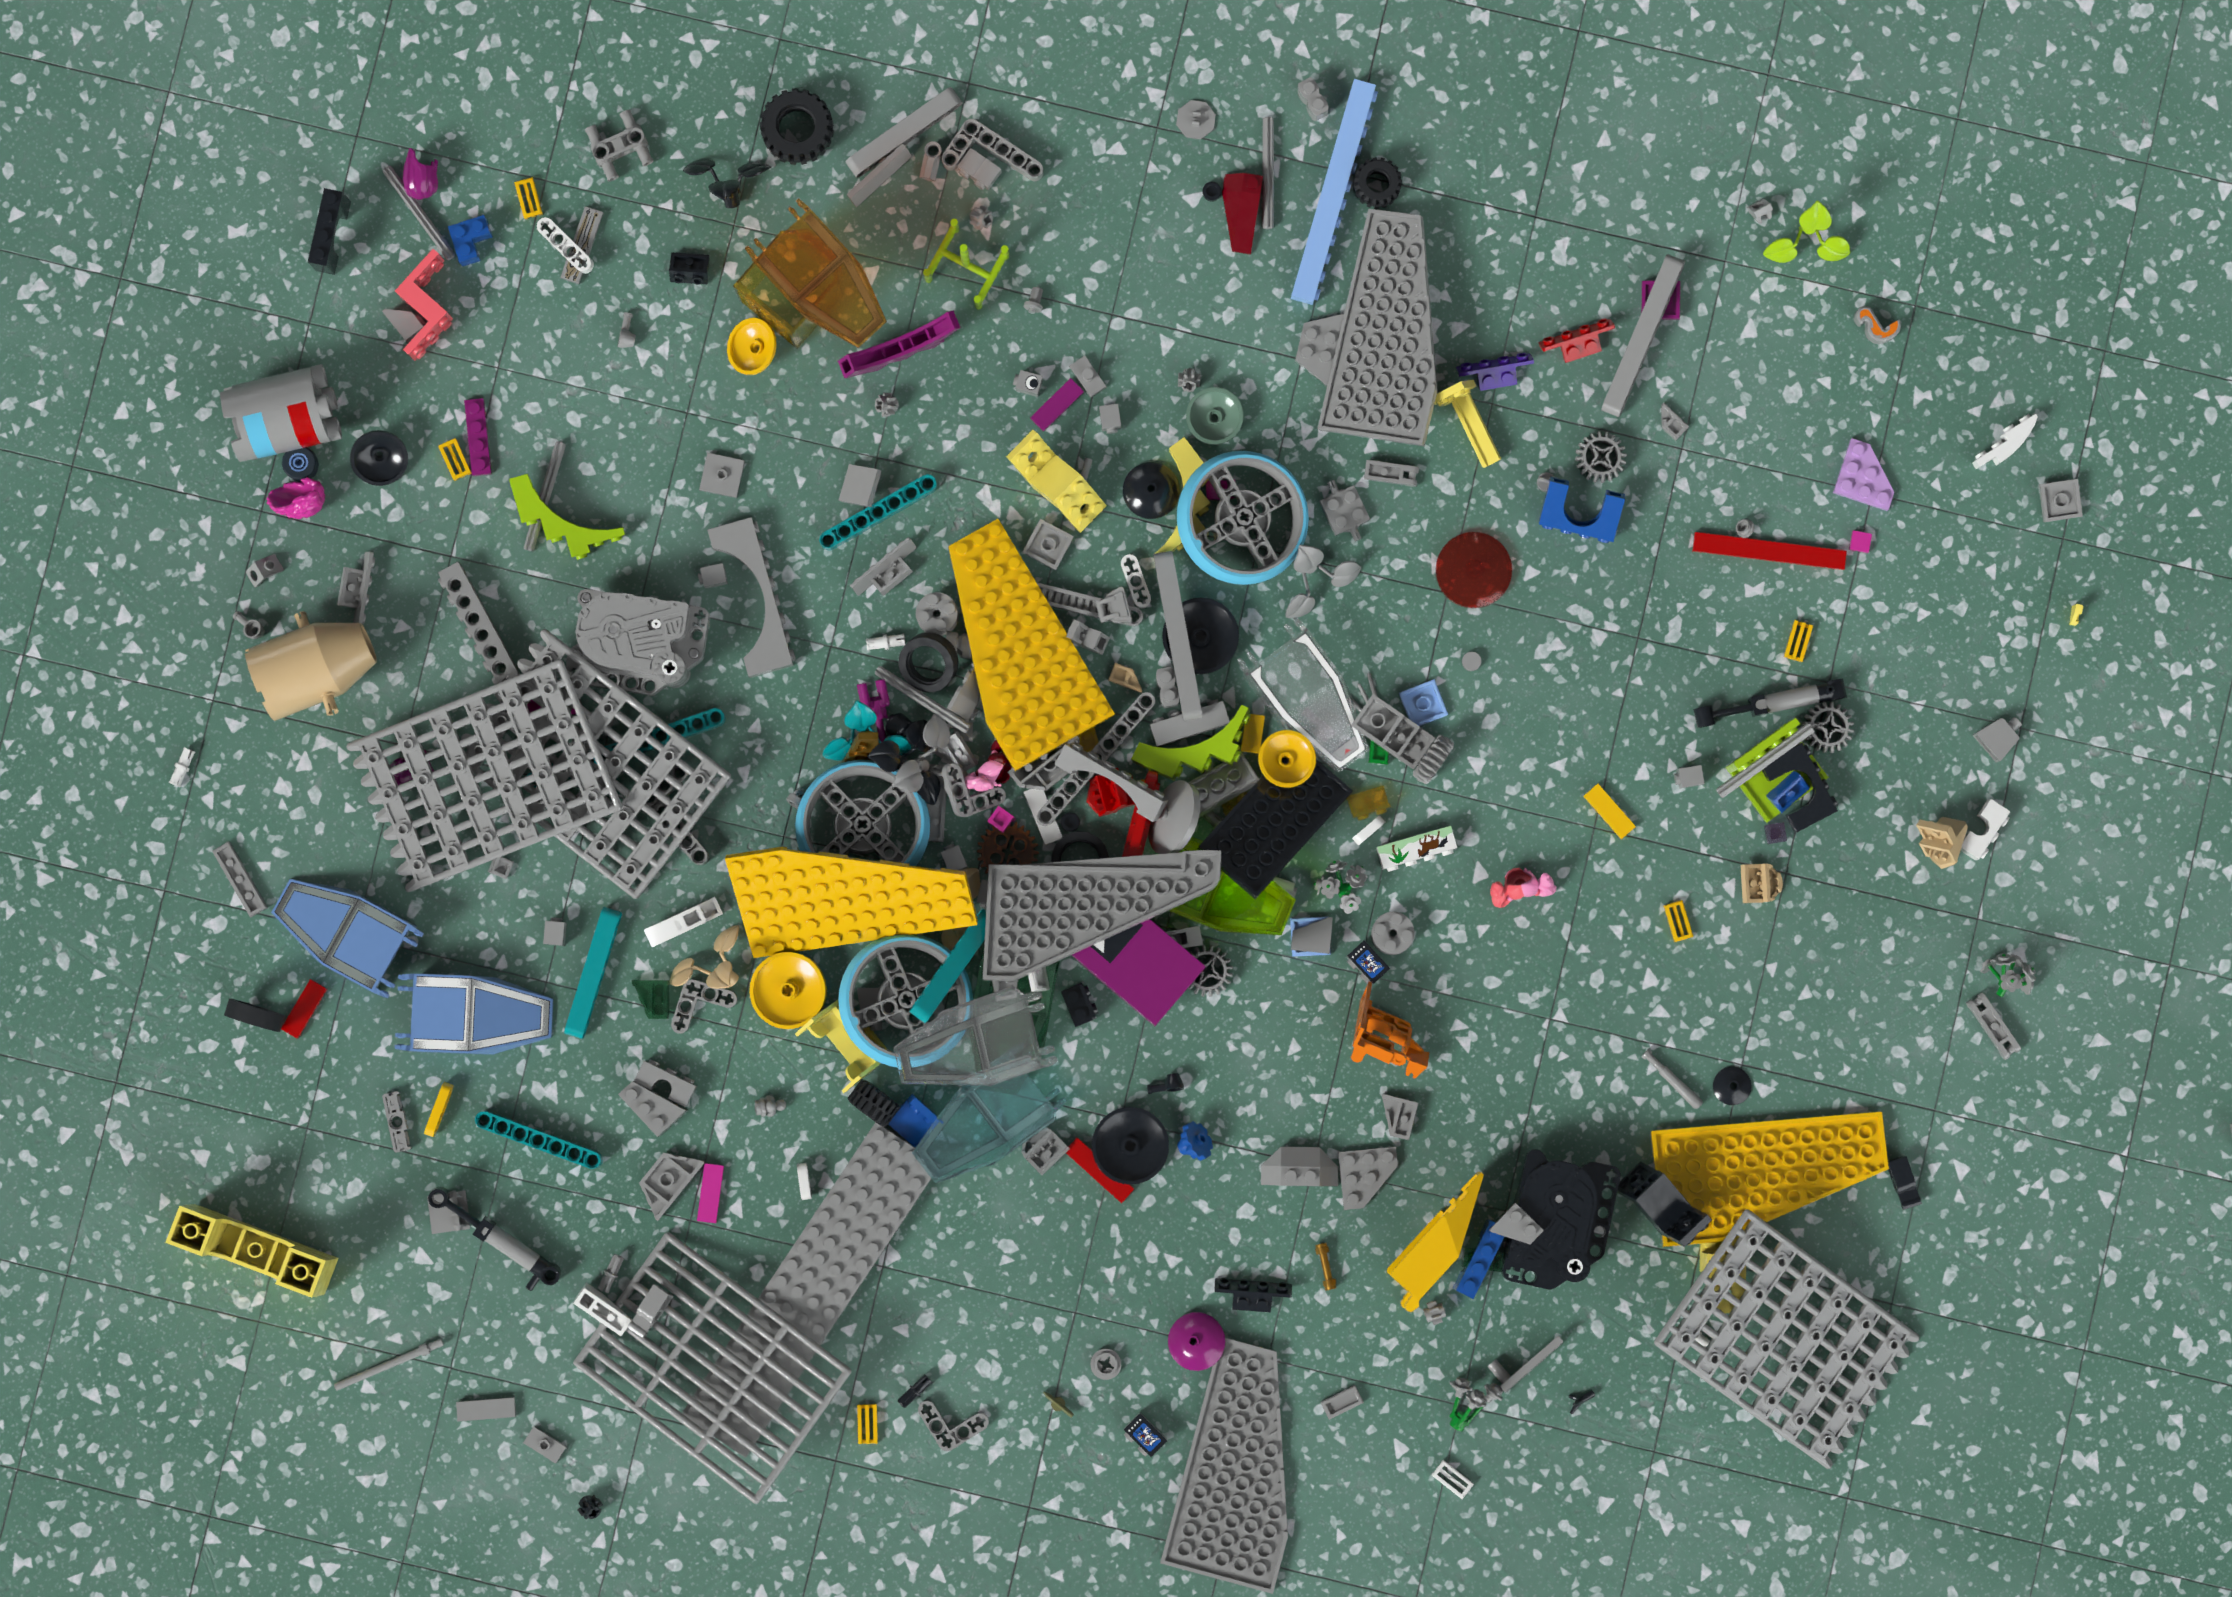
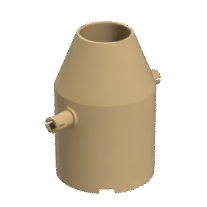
M301 611V617H299L298 613L295 614L299 629L245 650L246 652L248 651V653H245V658L257 693L262 692L265 699L262 703L274 721L322 702L324 703L327 715H333V710L335 714L339 712L334 698L347 692L377 663L373 645L362 623L314 622L309 624L307 613Z

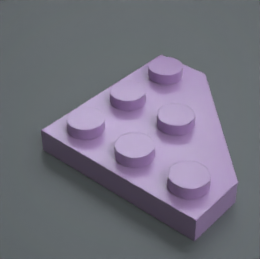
M1851 438L1833 493L1888 511L1894 490L1870 444Z

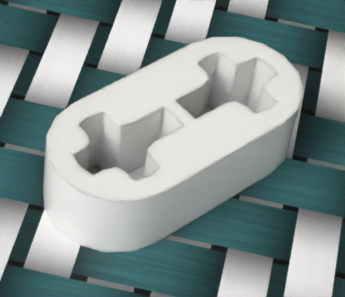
M1379 815L1352 839L1359 846L1386 822Z
M807 1163L797 1164L801 1199H812Z

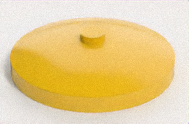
M796 952L774 954L759 964L751 978L750 999L753 1008L759 1017L771 1026L781 1029L802 1027L811 1018L820 1013L825 1004L827 987L824 975L819 966L803 954Z

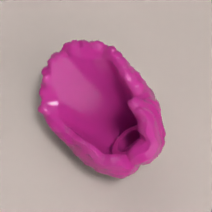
M306 477L302 478L301 482L284 483L283 487L271 490L267 496V504L274 512L285 515L288 518H308L317 514L322 509L325 501V490L319 481Z

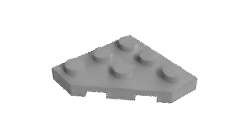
M1396 1147L1338 1152L1344 1210L1364 1208L1398 1166Z

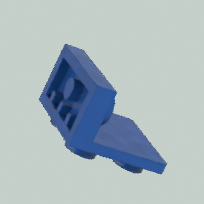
M911 1094L889 1122V1125L912 1146L917 1147L938 1121L941 1124L944 1122L915 1095Z

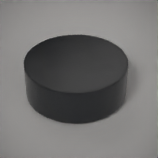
M1216 182L1206 183L1202 190L1203 197L1209 202L1217 201L1221 196L1220 185Z
M1069 812L1062 816L1061 826L1065 831L1073 832L1078 829L1080 819L1075 813Z

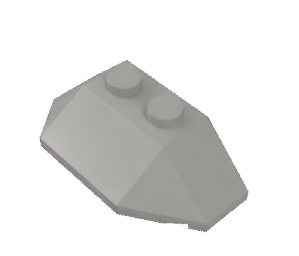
M1077 736L1072 740L1066 742L1065 744L1072 742H1076L1079 744L1080 739ZM1065 744L1017 771H1014L1012 768L1008 771V774L1021 788L1047 791L1068 774L1067 771L1055 765Z
M1280 1147L1261 1165V1185L1338 1186V1166L1320 1147Z

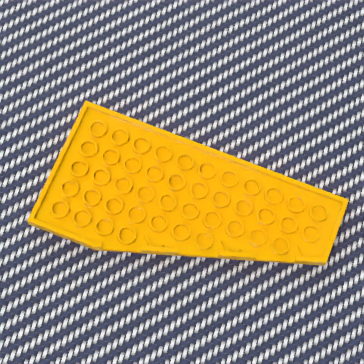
M999 519L949 545V554L968 635L985 721L1014 771L1021 769L1114 716V711L1071 639L1066 637L1065 629Z
M787 847L729 854L725 857L753 958L772 956L781 952H799L873 941L886 936L914 935L978 924L965 871L945 868L940 870L909 866L908 863L886 860L871 861L827 852L812 853L790 850Z
M1882 1112L1651 1131L1654 1169L1664 1173L1692 1207L1706 1213L1712 1219L1708 1223V1227L1699 1232L1694 1237L1693 1242L1688 1245L1723 1242L1746 1209L1752 1211L1765 1222H1769L1889 1169ZM1748 1219L1746 1221V1223L1742 1227L1743 1230L1747 1227L1751 1220ZM1662 1235L1663 1247L1681 1246Z

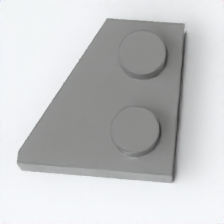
M958 731L950 735L946 748L940 749L937 747V750L933 752L942 758L941 761L945 764H957L965 771L978 764V761Z
M1382 1094L1390 1136L1410 1140L1419 1103Z

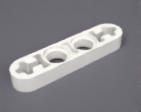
M544 217L538 221L537 230L577 270L585 274L592 271L594 267L593 260L551 219ZM545 223L548 225V227H549L551 230H553L552 233L548 232V231L543 227V225H544ZM557 235H563V241L560 244H555L554 240ZM570 247L576 248V253L573 256L567 255V250ZM580 257L586 262L587 267H583L577 259Z

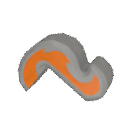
M1868 306L1860 307L1854 314L1855 324L1858 327L1865 324V335L1874 344L1889 342L1900 332V319L1883 328L1872 309Z

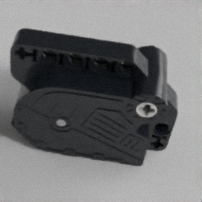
M1529 1150L1525 1156L1514 1203L1544 1231L1531 1244L1507 1237L1503 1251L1502 1276L1511 1282L1548 1290L1556 1288L1567 1280L1570 1282L1584 1280L1590 1272V1265L1601 1259L1605 1253L1621 1177L1620 1170L1615 1166L1597 1162H1587L1579 1167L1565 1161L1547 1160L1540 1150ZM1613 1169L1612 1172L1615 1173V1177H1611L1610 1183H1614V1186L1604 1185V1181L1609 1182V1176L1606 1173ZM1605 1188H1609L1612 1192L1609 1199H1604L1602 1196V1191ZM1601 1207H1605L1608 1211L1605 1218H1600L1598 1215V1210ZM1598 1226H1601L1604 1230L1601 1237H1596L1594 1234V1230ZM1594 1245H1597L1600 1249L1597 1256H1592L1590 1253V1249ZM1513 1267L1514 1271L1520 1272V1268H1522L1521 1280H1518V1275H1511L1510 1278L1506 1270H1510ZM1528 1271H1533L1535 1274V1278L1531 1282H1527L1525 1279V1274Z

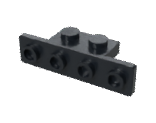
M1216 1278L1214 1291L1233 1293L1232 1310L1271 1313L1272 1296L1291 1298L1292 1284Z

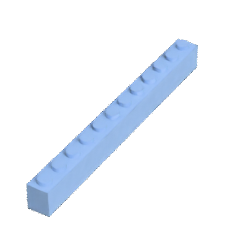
M1357 79L1353 81L1291 295L1293 300L1313 305L1314 300L1318 301L1321 290L1317 288L1319 282L1323 283L1326 274L1323 271L1324 264H1329L1331 253H1328L1330 246H1334L1336 235H1333L1334 229H1339L1342 219L1338 215L1340 210L1344 211L1347 199L1343 198L1345 192L1350 191L1352 181H1349L1350 174H1355L1357 163H1354L1356 156H1360L1363 146L1359 145L1360 139H1365L1368 129L1364 125L1366 120L1370 121L1373 109L1369 108L1371 102L1375 103L1378 91H1375V84Z

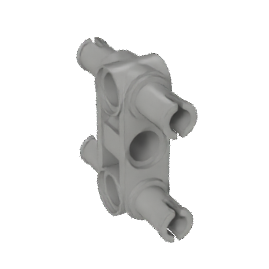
M625 110L619 114L626 130L605 140L601 139L596 125L585 129L591 142L590 149L598 166L602 167L608 182L619 178L612 162L634 151L637 152L642 166H647L654 162L647 148L648 141L641 126L636 124L631 110ZM635 134H640L641 139L639 141H632V137ZM600 150L607 151L604 157H598L597 153Z

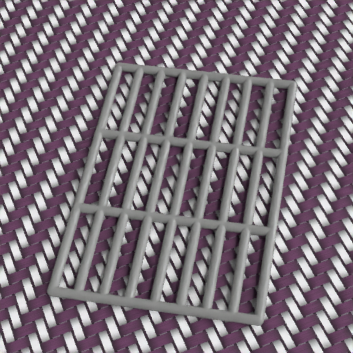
M666 1232L615 1302V1305L620 1309L624 1305L637 1314L639 1306L628 1298L634 1289L643 1296L647 1295L649 1290L639 1283L647 1273L697 1311L699 1314L693 1322L689 1321L668 1305L664 1312L687 1328L683 1337L679 1338L658 1321L652 1325L653 1328L676 1344L670 1354L649 1338H642L629 1328L625 1330L665 1361L659 1370L607 1332V1326L600 1323L575 1358L573 1364L751 1502L758 1504L852 1371L847 1365L670 1232ZM670 1242L722 1282L714 1291L665 1254L662 1250L666 1244ZM657 1257L710 1297L704 1307L651 1267ZM728 1286L782 1326L775 1336L721 1296ZM716 1302L770 1342L764 1352L710 1312ZM705 1318L758 1357L759 1359L753 1368L701 1330L699 1326ZM790 1332L839 1369L842 1373L836 1382L783 1343L781 1340L786 1333ZM693 1334L748 1374L741 1384L687 1344ZM599 1338L605 1339L652 1375L653 1379L648 1386L644 1385L597 1349L594 1345ZM776 1347L829 1386L831 1389L826 1396L822 1397L773 1360L770 1356ZM682 1350L736 1390L730 1400L676 1360ZM589 1352L642 1392L636 1402L583 1362ZM765 1363L819 1404L813 1414L759 1374ZM671 1366L725 1406L721 1413L717 1416L667 1378L665 1374ZM753 1380L757 1381L808 1421L800 1430L750 1392L747 1388ZM659 1382L713 1422L707 1432L653 1392ZM742 1395L796 1436L790 1446L736 1406ZM650 1398L702 1438L696 1448L643 1409L642 1406L646 1400ZM733 1412L785 1453L779 1462L726 1423L724 1420L729 1413ZM719 1427L773 1468L767 1478L713 1437ZM707 1444H710L762 1484L757 1493L754 1494L703 1455L702 1451Z

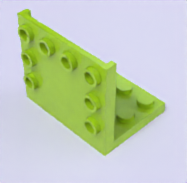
M1794 718L1785 723L1725 768L1732 777L1780 744L1784 739L1798 731L1796 727L1800 724L1799 721ZM1810 755L1809 757L1812 762H1816L1820 769L1818 774L1821 780H1827L1829 778L1813 755ZM1761 770L1739 786L1766 823L1781 813L1766 795L1793 771H1789L1772 781H1767ZM1794 770L1803 777V779L1810 787V789L1807 790L1800 797L1802 798L1808 792L1813 790L1812 783L1805 773L1798 770Z

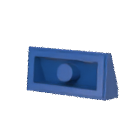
M1793 771L1766 796L1783 813L1810 787L1799 773Z

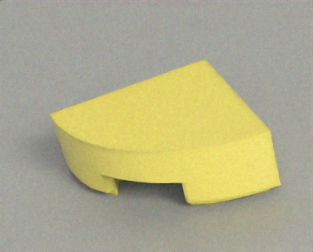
M2075 604L2072 606L2069 625L2076 626L2079 623V614L2083 612V605Z

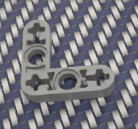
M949 763L944 765L942 769V776L953 812L959 817H968L1003 803L1006 798L1005 791L999 787L969 796L960 766ZM951 769H954L955 772L952 773V775H949L948 772H950ZM956 785L961 787V793L958 796L953 793V788ZM995 792L999 793L997 799H988V797L994 796ZM978 797L983 799L981 807H977L975 804ZM962 805L966 806L964 812H961L959 810L962 807Z
M688 980L683 985L672 1019L671 1027L673 1031L682 1034L689 1029L698 999L725 1008H732L737 1004V995L723 988L714 989L716 992L715 997L707 999L705 991L710 987L706 983L697 980ZM695 983L694 986L700 989L701 985H704L701 997H698L700 992L693 991L690 994L687 985ZM719 991H723L722 996L728 997L731 994V998L734 999L733 1003L730 1002L729 1005H726V1001L720 999V1003L716 1002L719 997ZM684 1001L691 1003L692 1007L689 1012H684L681 1009V1004ZM678 1012L683 1015H689L688 1019L684 1018L683 1024H685V1028H681L680 1031L677 1030L678 1026L675 1025L676 1022L681 1020V1016H677Z
M922 1401L918 1407L919 1415L943 1451L953 1450L985 1430L989 1424L986 1414L977 1413L950 1430L932 1401ZM924 1404L932 1406L930 1409L932 1415L935 1413L938 1415L929 1422L926 1420V1418H930L928 1413L922 1412ZM976 1417H984V1426L977 1425L974 1427L977 1431L973 1433L972 1427L968 1422L971 1421V1424H974L977 1421ZM939 1420L942 1422L943 1427L940 1431L932 1429L933 1421ZM965 1426L969 1429L967 1437H960L958 1434L960 1427ZM946 1429L948 1433L944 1435L947 1439H952L951 1447L943 1446L944 1439L942 1436L938 1439L936 1435L942 1434Z

